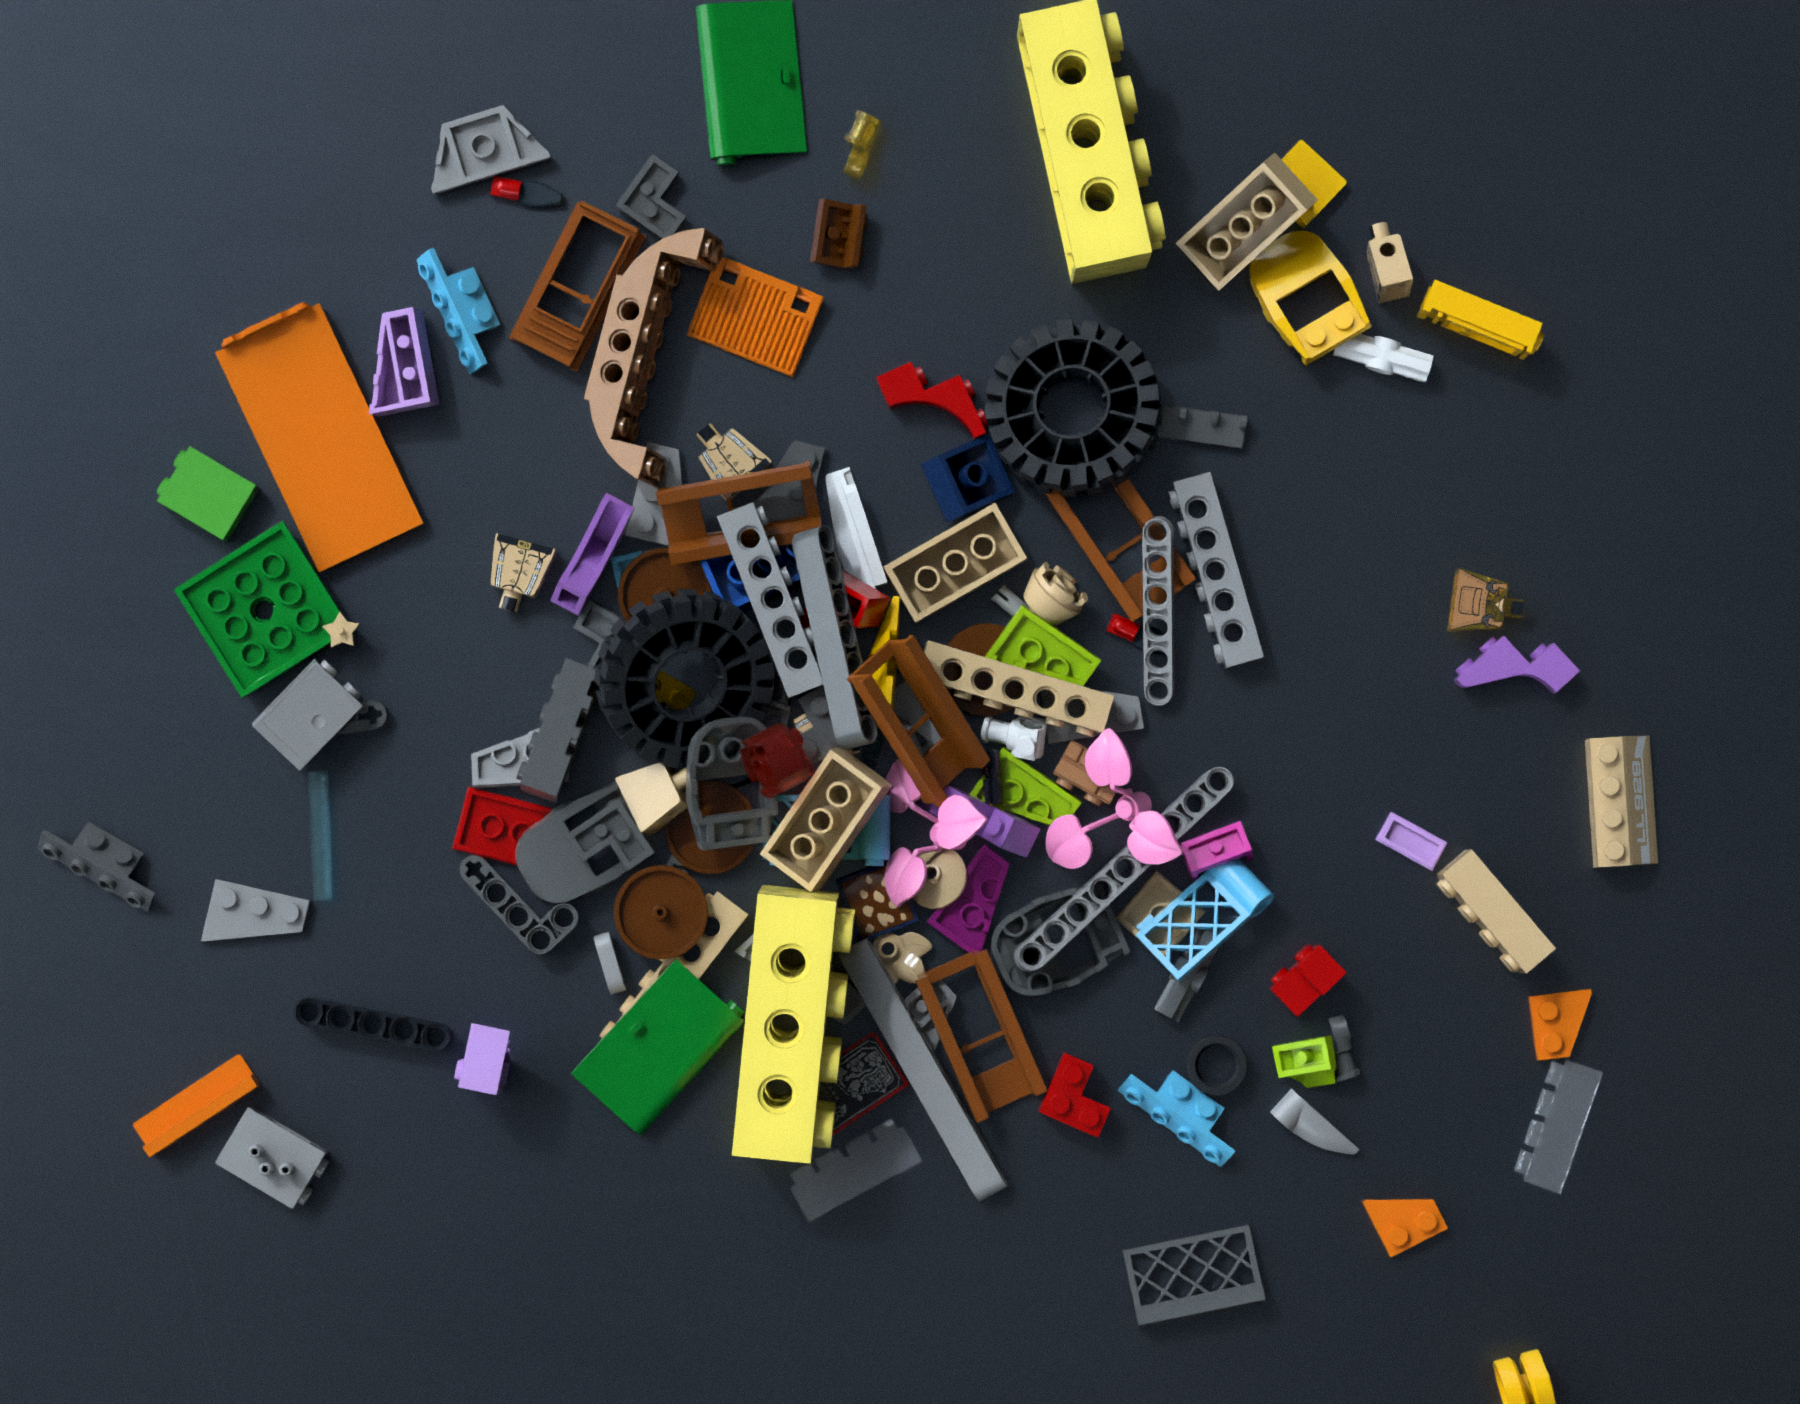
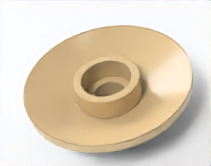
M945 848L941 852L933 851L920 854L918 857L922 858L926 863L927 878L920 892L912 899L920 906L928 909H940L949 906L960 897L966 886L967 868L963 859L954 850ZM932 870H936V876L933 879H928L929 873Z

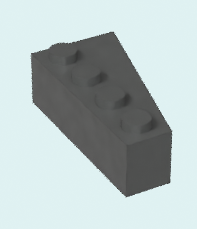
M565 658L561 672L556 673L550 690L553 691L550 702H545L539 720L542 721L540 730L539 732L534 731L528 750L532 752L528 762L522 761L516 779L521 780V791L557 803L596 702L597 695L595 691L600 690V687L594 681L595 668Z

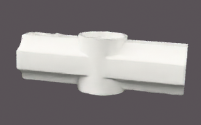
M1359 334L1335 348L1333 353L1334 356L1364 364L1367 369L1386 375H1393L1394 373L1424 383L1429 375L1434 357L1430 354L1403 347L1400 342L1381 336H1374L1373 338L1363 334Z

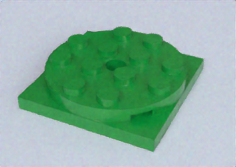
M284 521L276 524L173 589L243 699L331 644V635L322 626L333 623L340 611ZM263 601L270 602L273 605L272 616L265 620L260 619L256 614L257 605Z

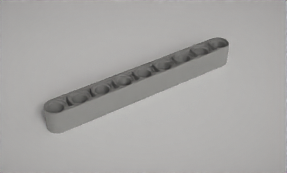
M1214 767L1206 771L1161 813L1165 818L1171 817L1177 822L1178 828L1174 834L1177 840L1230 792L1234 780L1229 770L1224 767ZM1212 774H1218L1222 777L1224 786L1221 791L1214 790L1211 787L1209 780ZM1190 795L1196 796L1200 800L1201 807L1197 813L1191 812L1187 807L1186 801ZM1126 845L1018 946L1014 953V961L1017 967L1026 972L1035 971L1043 967L1152 864L1138 861L1131 854L1128 845ZM1121 860L1128 862L1131 866V874L1128 878H1123L1117 873L1116 867ZM1097 882L1105 884L1108 888V895L1104 900L1098 899L1093 893V887ZM1073 904H1078L1084 909L1085 916L1080 922L1073 920L1070 916V908ZM1050 926H1056L1061 931V940L1057 944L1051 943L1047 939L1046 932ZM1026 948H1033L1038 954V961L1033 966L1026 964L1023 960V952Z
M865 938L852 945L850 953L840 952L839 957L977 1200L981 1202L1008 1187L1004 1174L871 941Z

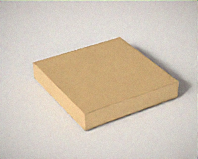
M1156 870L1118 914L1116 919L1136 937V934L1139 932L1136 926L1149 914L1155 918L1183 892ZM1179 907L1174 912L1173 923H1191L1192 907ZM1197 908L1196 923L1205 913L1202 908ZM1169 917L1163 923H1168ZM1155 929L1147 938L1152 944L1167 945L1168 929ZM1173 929L1172 945H1178L1191 929ZM1160 951L1166 957L1167 951Z

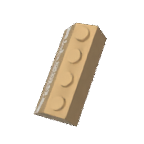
M1650 735L1585 739L1593 868L1658 864Z

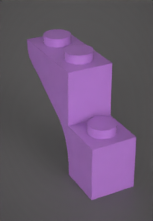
M608 493L605 494L578 549L559 579L550 600L551 602L577 616L580 615L588 599L594 593L603 570L618 549L635 509L634 507Z
M1492 636L1479 648L1483 653L1474 662L1468 658L1455 670L1459 676L1453 681L1461 688H1468L1510 677L1526 676L1539 681L1554 694L1580 670L1555 643H1551L1547 647L1543 643L1539 645L1529 655L1532 659L1529 663L1505 636L1500 637L1498 640Z
M950 784L943 788L948 798L953 795L967 798L988 819L976 835L983 837L1004 850L1027 858L1040 828L1018 816L987 804ZM921 798L918 800L917 805L938 816L940 807H936L934 803H923Z

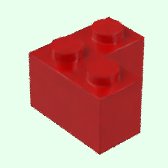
M842 570L854 626L857 628L878 627L890 597ZM805 608V615H802L801 622L803 627L807 628L810 627Z
M1306 944L1294 955L1293 958L1297 962L1287 970L1283 966L1270 979L1273 985L1269 990L1295 1017L1301 1015L1320 995H1324L1347 973L1320 944H1314L1313 946Z
M1063 1052L1038 1112L1098 1138L1111 1108L1082 1095L1094 1065Z

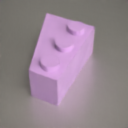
M410 307L382 313L377 348L378 361L376 374H374L373 378L374 391L369 415L381 417L439 405L423 310Z
M471 1023L464 1059L458 1060L454 1079L459 1080V1088L493 1095L504 1092L511 1062V1050L509 1049L510 1031Z

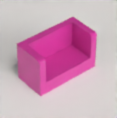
M1241 821L1180 843L1184 851L1182 856L1193 882L1199 878L1198 873L1245 856L1247 862L1253 860L1252 848Z

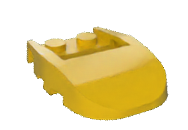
M1294 231L1284 234L1275 239L1252 260L1249 271L1250 283L1255 296L1258 297L1262 306L1263 314L1267 321L1280 333L1281 338L1289 347L1293 346L1300 353L1305 366L1372 327L1351 276L1344 265L1316 234L1308 231ZM1332 270L1349 297V301L1294 332L1277 302Z

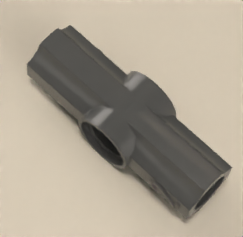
M1196 929L1194 945L1207 946L1213 940V931ZM1219 947L1180 982L1170 973L1168 976L1169 981L1157 1000L1154 1010L1179 1022L1193 994L1198 992L1210 969L1208 966ZM1189 951L1181 953L1176 960L1174 967L1178 971L1189 962ZM1194 951V956H1196L1200 951Z

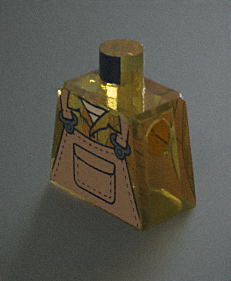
M1458 568L1455 570L1447 631L1499 630L1503 627L1504 616L1522 619L1524 600L1508 598V583Z

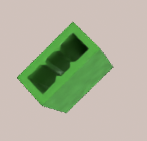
M189 446L187 451L181 450L173 464L176 469L171 478L165 477L157 490V494L160 495L157 501L221 540L228 542L260 487Z

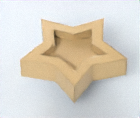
M339 611L333 623L322 626L331 635V648L341 643L355 646L353 633L360 623L348 622Z

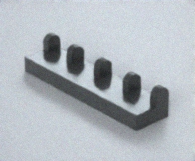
M1161 405L1162 422L1157 427L1158 438L1242 449L1247 416Z

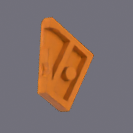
M1591 989L1528 996L1537 1061L1570 1057L1592 995Z
M1365 1199L1361 1201L1390 1257L1448 1229L1434 1199Z

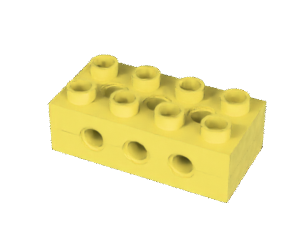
M1083 0L1020 14L1017 40L1071 284L1145 269L1150 260L1152 250L1161 249L1162 240H1166L1158 202L1142 205L1138 188L1149 186L1148 177H1151L1152 173L1144 138L1128 141L1125 125L1134 124V114L1138 113L1131 77L1127 75L1114 78L1111 63L1121 61L1120 51L1124 50L1117 14L1113 12L1100 15L1097 0ZM1063 76H1073L1080 82L1071 85L1064 83L1060 78ZM1087 138L1094 146L1082 148L1076 145L1073 140ZM1090 200H1100L1109 209L1101 212L1094 211L1087 205V202Z
M762 885L758 892L732 1156L810 1164L814 1147L831 1149L836 1102L819 1100L820 1082L837 1083L842 1038L825 1036L827 1017L844 1018L849 977L848 973L831 972L833 952L850 953L855 909L838 908L839 892L822 890L809 892L807 889L772 885ZM788 948L796 949L803 954L805 963L798 967L788 966L782 961L780 952ZM780 1014H789L797 1020L799 1027L792 1031H784L775 1024L774 1017ZM775 1079L784 1080L790 1085L792 1091L785 1095L776 1094L771 1091L768 1082Z

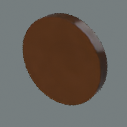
M669 548L649 550L636 557L626 567L618 587V602L625 620L629 621L633 617L629 612L631 607L640 601L646 606L654 604L652 595L668 591L672 597L678 596V589H694L699 595H703L704 590L711 592L710 583L702 566L697 561L671 565Z
M990 623L973 625L956 634L947 646L985 657L1005 627ZM947 663L944 666L943 674L947 680L956 681L961 675V669L955 663ZM979 672L974 678V683L978 689L987 690L992 684V679L988 673ZM1010 681L1005 687L1006 695L1014 700L1021 697L1023 692L1022 686L1016 681ZM946 688L958 708L975 716H997L1013 709V707L1003 705L1001 710L983 705L984 699L972 696L971 701L952 696L953 690Z
M703 781L698 783L702 816L754 809L749 799L730 784L720 781ZM688 807L664 826L665 839L673 856L685 867L703 874H718L733 869L746 859L754 847V844L701 850L697 846Z
M651 866L636 872L623 884L616 897L614 919L619 935L633 951L652 959H670L686 953L700 940L708 921V904L702 888L688 873L671 866Z

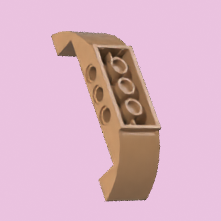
M705 228L685 230L663 238L638 256L623 275H616L584 399L590 403L591 417L598 438L607 453L622 469L636 479L655 488H658L659 481H662L665 476L666 463L664 461L666 457L647 447L631 443L638 436L639 423L637 421L640 410L642 411L646 406L647 392L645 391L648 379H652L655 372L656 364L654 357L656 349H659L663 342L664 331L662 327L664 319L671 312L672 300L670 297L673 287H676L679 282V264L715 272L717 264H720L724 255L723 241Z

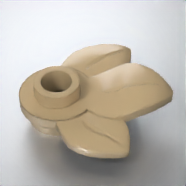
M908 932L897 936L893 933H886L878 936L873 942L874 948L895 984L898 982V979L908 983H916L917 975L925 972L922 960L919 957L930 951L932 944L920 934ZM886 942L894 945V952L891 955H885L882 952V946Z

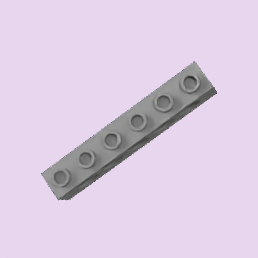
M1211 472L1173 482V490L1168 491L1173 510L1179 509L1182 521L1177 522L1182 541L1188 540L1191 552L1186 553L1190 570H1196L1200 582L1195 584L1199 601H1205L1209 613L1204 614V619L1208 632H1214L1218 644L1213 645V651L1217 663H1223L1224 668L1227 669L1262 659L1264 657ZM1198 501L1205 506L1206 513L1202 518H1193L1189 514L1188 505L1191 502ZM1202 532L1210 533L1214 537V546L1210 549H1202L1197 543V536ZM1218 563L1223 568L1221 579L1212 580L1207 576L1206 567L1208 564ZM1223 593L1231 597L1232 607L1230 610L1221 611L1216 607L1215 598L1218 594ZM1234 624L1240 628L1241 638L1239 641L1230 642L1225 638L1224 628L1227 625Z
M752 502L717 516L788 698L823 685L818 659L815 658L812 650L814 641L811 628H804L800 616L805 615L798 596L792 598L788 586L793 583L787 567L780 568L776 556L780 555L781 552L775 537L768 538L764 526L768 525L769 522L763 507L756 508L755 503ZM747 529L756 530L760 537L758 545L753 548L746 547L741 540L742 533ZM759 559H765L771 564V573L766 578L756 576L753 571L754 563ZM771 589L779 590L783 595V603L778 608L768 606L765 601V595ZM787 619L794 623L795 633L792 637L783 638L778 634L777 625L781 620ZM802 650L805 652L807 663L804 667L795 668L790 664L789 655L792 651Z

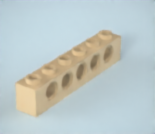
M929 640L926 642L924 653L945 687L953 690L952 696L971 701L972 696L983 698V705L998 710H1001L1003 705L1015 708V715L1032 719L1034 714L1046 717V724L1063 728L1064 724L1067 723L1077 726L1076 733L1093 738L1095 732L1101 734L1105 729L1114 695ZM947 663H955L960 667L961 675L958 680L949 681L945 678L943 669ZM986 672L990 675L992 684L989 689L980 690L975 686L974 678L977 673ZM1010 681H1016L1022 686L1023 692L1019 699H1010L1006 695L1005 687ZM1041 690L1049 691L1053 696V704L1048 709L1041 708L1036 702V696ZM1073 699L1081 701L1084 705V713L1079 718L1070 716L1067 711V705Z
M719 891L714 896L708 893L706 895L708 917H714L719 921V932L714 936H708L703 933L700 940L696 943L700 948L701 954L694 962L686 960L683 954L670 959H659L663 963L657 971L653 972L650 969L638 984L643 989L636 998L630 995L619 1011L624 1015L675 959L700 979L749 914ZM610 1021L599 1036L603 1038L615 1023Z

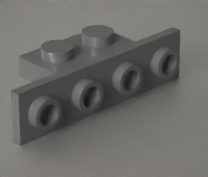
M90 822L85 825L72 845L46 830L42 831L37 849L45 857L63 863L78 876H85L91 879L104 891L119 895L132 907L141 908L149 912L155 892L130 879V876L143 858V852Z

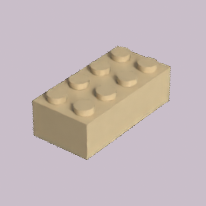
M1274 152L1176 242V245L1219 291L1315 204L1318 199Z
M993 503L883 566V569L916 625L1026 562L1027 557L996 503Z
M840 747L831 749L760 855L809 892L822 889L892 784L848 751Z
M1472 849L1464 850L1436 874L1440 880L1436 884L1447 898L1455 897L1461 904L1457 908L1458 911L1469 923L1476 922L1482 929L1478 933L1479 936L1490 948L1497 947L1503 955L1499 959L1510 972L1514 971L1516 973L1518 971V973L1527 974L1556 949Z

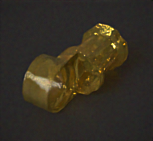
M857 110L855 113L856 121L849 135H845L843 139L854 146L845 164L843 173L859 179L870 156L869 150L871 146L869 143L876 128L881 127L883 122L872 115Z

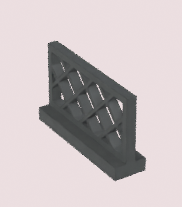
M1249 1225L1123 1250L1138 1328L1265 1303V1293L1262 1287ZM1244 1233L1246 1248L1239 1257L1226 1249L1224 1245L1230 1236ZM1225 1237L1221 1244L1213 1240ZM1208 1241L1218 1248L1209 1263H1206L1192 1253L1199 1242ZM1193 1244L1189 1251L1182 1247ZM1175 1247L1186 1254L1177 1270L1160 1260L1169 1248ZM1162 1250L1158 1257L1150 1253ZM1220 1251L1237 1260L1227 1276L1211 1266ZM1247 1252L1249 1255L1250 1264L1243 1260ZM1145 1254L1154 1260L1153 1265L1145 1276L1133 1269L1131 1256ZM1189 1257L1205 1267L1196 1283L1180 1273ZM1240 1263L1252 1270L1254 1283L1241 1286L1231 1279ZM1157 1264L1174 1273L1164 1289L1148 1279ZM1208 1270L1224 1279V1282L1217 1291L1209 1292L1199 1285ZM1135 1276L1142 1280L1138 1287L1136 1285ZM1177 1276L1193 1286L1186 1297L1177 1298L1168 1292L1169 1287ZM1146 1282L1160 1291L1161 1294L1154 1304L1141 1306L1138 1293ZM1227 1282L1235 1286L1232 1288L1224 1289ZM1196 1288L1203 1292V1294L1192 1296ZM1164 1295L1172 1299L1169 1301L1160 1302Z

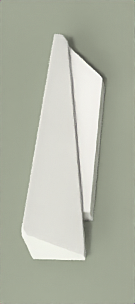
M850 467L827 474L825 480L835 542L844 568L842 570L875 589L887 585V579Z

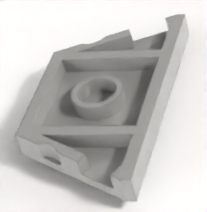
M501 105L442 124L431 190L433 195L536 164L551 159L549 152L518 122L507 108Z

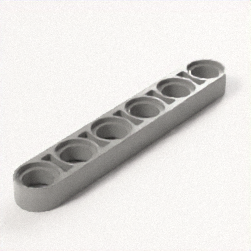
M1156 516L1146 522L1142 531L1144 694L1148 702L1161 706L1168 703L1175 692L1173 525L1167 518ZM1153 523H1161L1166 528L1167 533L1163 540H1155L1151 537L1149 529ZM1153 555H1161L1165 558L1167 567L1163 572H1156L1150 567V558ZM1162 587L1167 593L1166 602L1162 604L1153 602L1150 597L1151 589ZM1159 618L1166 622L1168 628L1166 634L1159 636L1152 632L1150 624L1153 619ZM1161 650L1167 655L1168 662L1164 667H1157L1151 662L1153 651ZM1153 683H1164L1168 688V695L1162 699L1153 696L1151 692Z

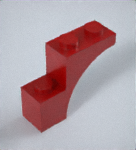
M908 362L876 377V381L889 409L906 404L931 405L945 410L956 417L967 428L973 440L986 435L984 429L988 427L986 416L982 408L976 411L971 400L976 397L970 381H963L960 375L924 390L923 385L928 383L921 367L914 368L912 362Z

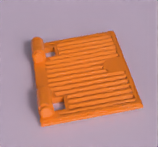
M723 257L721 263L717 264L715 272L711 271L686 335L794 377L824 296ZM723 271L738 276L735 285L720 280ZM794 299L809 304L806 313L791 308Z

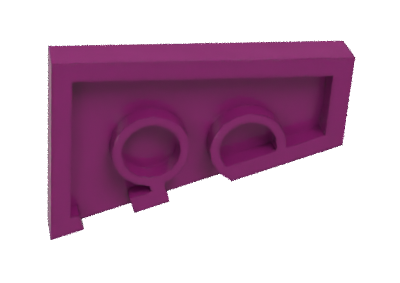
M983 844L966 867L967 882L960 897L949 906L935 909L927 923L968 953L975 949L982 951L1010 863Z

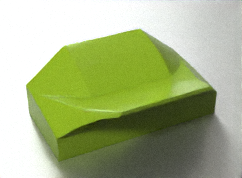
M1332 1035L1272 1046L1278 1078H1293L1302 1083L1306 1088L1335 1084L1334 1071L1336 1069Z

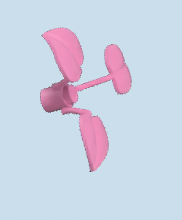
M1111 728L1105 729L1089 747L1085 756V767L1088 776L1096 785L1106 786L1110 784L1112 791L1123 794L1117 801L1116 813L1083 828L1079 819L1074 815H1064L1055 819L1046 835L1045 843L1049 858L1052 862L1068 869L1084 866L1090 860L1093 851L1092 842L1085 833L1119 818L1125 821L1133 820L1129 825L1133 832L1128 837L1127 845L1131 854L1138 861L1145 864H1162L1179 857L1184 851L1179 845L1172 827L1166 818L1157 811L1151 810L1152 803L1150 797L1141 791L1133 793L1131 788L1124 789L1118 787L1130 782L1132 763L1118 735Z
M897 759L886 776V780L892 784L886 794L891 795V811L903 813L910 807L916 813L935 823L930 830V839L934 845L917 848L913 853L907 848H898L890 856V860L887 861L884 872L886 891L893 904L900 907L904 902L916 896L926 882V863L918 856L933 851L941 852L943 848L955 851L963 849L967 841L976 835L988 819L967 798L959 795L950 796L942 803L938 811V818L918 807L914 801L920 799L921 793L901 761Z

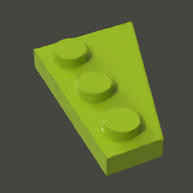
M1023 604L985 655L989 659L1080 686H1084L1101 662L1098 656L1052 624L1043 620Z
M1005 746L1000 750L1001 773L998 774V778H1001L1003 800L999 804L990 805L1051 825L1058 817L1073 815L1082 803L1080 799L1022 758L1013 756L1011 751L1007 750ZM983 775L970 795L985 802L983 785L985 775Z

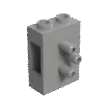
M314 658L252 722V726L299 771L363 706L358 700L361 697V693L349 682L343 686L335 678L338 672L325 659L320 664Z
M250 1106L247 1107L215 1164L294 1209L298 1204L304 1206L313 1191L309 1185L314 1176L320 1178L330 1161L325 1159L329 1151Z

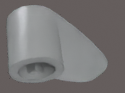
M1292 1088L1270 1111L1287 1129L1315 1146L1351 1155L1360 1150Z

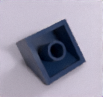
M989 433L921 464L946 522H950L1015 492Z

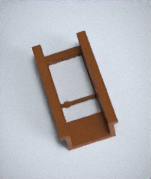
M582 200L577 202L509 339L519 344L523 343L563 363L567 368L578 373L605 319L616 275H623L635 260L646 235L640 233L638 228ZM585 217L626 237L594 300L590 299V296L587 294L582 295L553 280ZM550 285L580 299L583 304L591 305L580 328L539 308Z
M810 461L669 488H658L656 496L658 505H661L669 542L671 565L732 555L723 531L706 533L699 498L723 494L726 497L728 510L732 511V492L800 480L807 515L769 522L768 525L764 526L768 538L774 536L778 546L792 544L794 534L822 526ZM747 529L742 533L741 540L746 547L753 548L758 545L760 537L756 530Z
M1127 479L1118 486H1113V488L1143 530L1146 522L1154 516L1130 480ZM1052 490L1051 494H1046L1131 622L1143 616V570L1124 583H1121L1107 562L1115 560L1118 554L1142 539V533L1117 550L1108 552L1104 558L1065 501L1067 497H1061L1059 490ZM1153 523L1150 526L1149 532L1152 538L1163 540L1166 537L1159 523ZM1174 547L1175 595L1196 580V578ZM1159 555L1161 558L1150 564V567L1156 572H1163L1167 567V562L1163 556ZM1154 587L1150 591V597L1153 602L1161 604L1167 600V593L1162 587Z
M910 635L906 639L888 640L846 678L855 687L921 793L920 798L923 803H934L936 807H940L948 798L943 788L965 768H983L990 761V758L914 635ZM890 658L895 662L926 713L908 731L905 730L872 677V674ZM930 719L941 739L921 756L910 736Z
M975 949L917 975L918 979L915 982L977 1123L989 1118L987 1113L1032 1093L1038 1096L1047 1092V1088L987 949L982 951ZM974 965L1001 1030L971 1044H963L962 1048L959 1049L931 984ZM1004 1035L1013 1059L971 1077L962 1053H969L971 1049Z

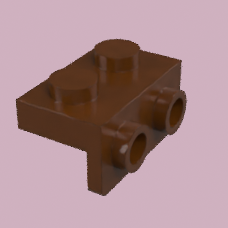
M819 199L810 263L840 269L858 267V263L863 256L862 235L868 223L866 205H853L829 199Z

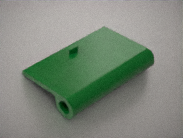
M792 0L709 3L697 6L696 17L710 160L717 161V166H729L736 164V159L746 155L807 152Z
M675 959L576 1066L571 1075L641 1136L745 1023V1020L742 1018L745 1012L734 1001L730 1000L728 1003H725L684 965Z

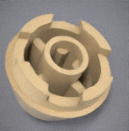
M1044 562L1040 568L1033 570L1023 597L1031 611L1046 622L1057 626L1080 614L1083 605L1088 601V596L1084 592L1079 594L1074 586L1077 580L1058 565L1051 569L1048 562Z

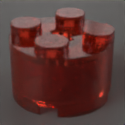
M776 723L743 740L741 743L745 745V748L740 750L746 773L752 783L757 780L763 786V789L759 791L767 798H774L807 781L808 777L814 774V767L811 761L806 758L802 748L804 744L803 737L796 728L789 730L785 725Z

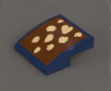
M888 860L884 861V866H869L835 879L845 907L855 909L853 928L859 942L865 938L870 940L920 921L912 899L898 907L889 898L884 881V872Z

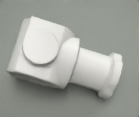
M993 716L985 717L980 739L985 744L988 741L1006 744L1007 750H1011L1013 756L1035 761V759L1041 758L1044 753L1047 724L1045 719L1036 717L1032 719L1018 717L1014 718L1011 723L993 719Z

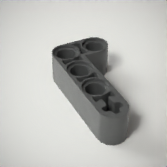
M468 856L460 865V875L463 880L525 946L535 954L551 952L576 929L580 922V913L577 908L567 903L558 904L541 918L492 864L482 856ZM471 862L483 865L480 868V872L485 877L489 878L491 873L495 877L486 882L482 890L478 885L483 883V881L476 875L471 877L468 875L471 871L468 865ZM494 884H501L506 890L505 898L501 902H494L489 897V890ZM517 907L524 908L528 913V919L522 926L515 925L511 920V913ZM564 908L569 909L574 917L572 924L568 927L560 926L556 920L557 913ZM541 930L550 936V943L545 949H538L533 944V936Z

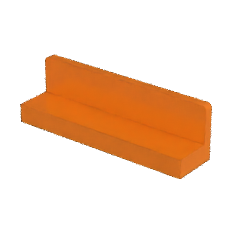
M241 1054L234 1056L134 1122L133 1127L145 1144L142 1148L149 1158L155 1156L261 1086L243 1056Z

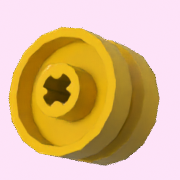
M1538 1349L1521 1353L1519 1363L1522 1374L1519 1373L1515 1361L1510 1357L1493 1361L1494 1373L1503 1404H1556L1552 1381Z

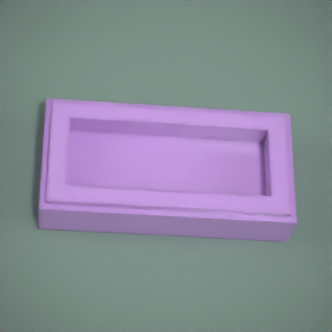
M1393 812L1389 813L1375 839L1430 871H1433L1447 845L1446 841Z

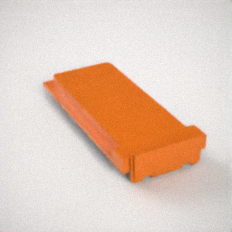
M301 302L286 311L280 312L223 339L221 344L223 349L216 351L215 354L319 573L424 524L373 415H369V406L320 303L313 306L309 303Z

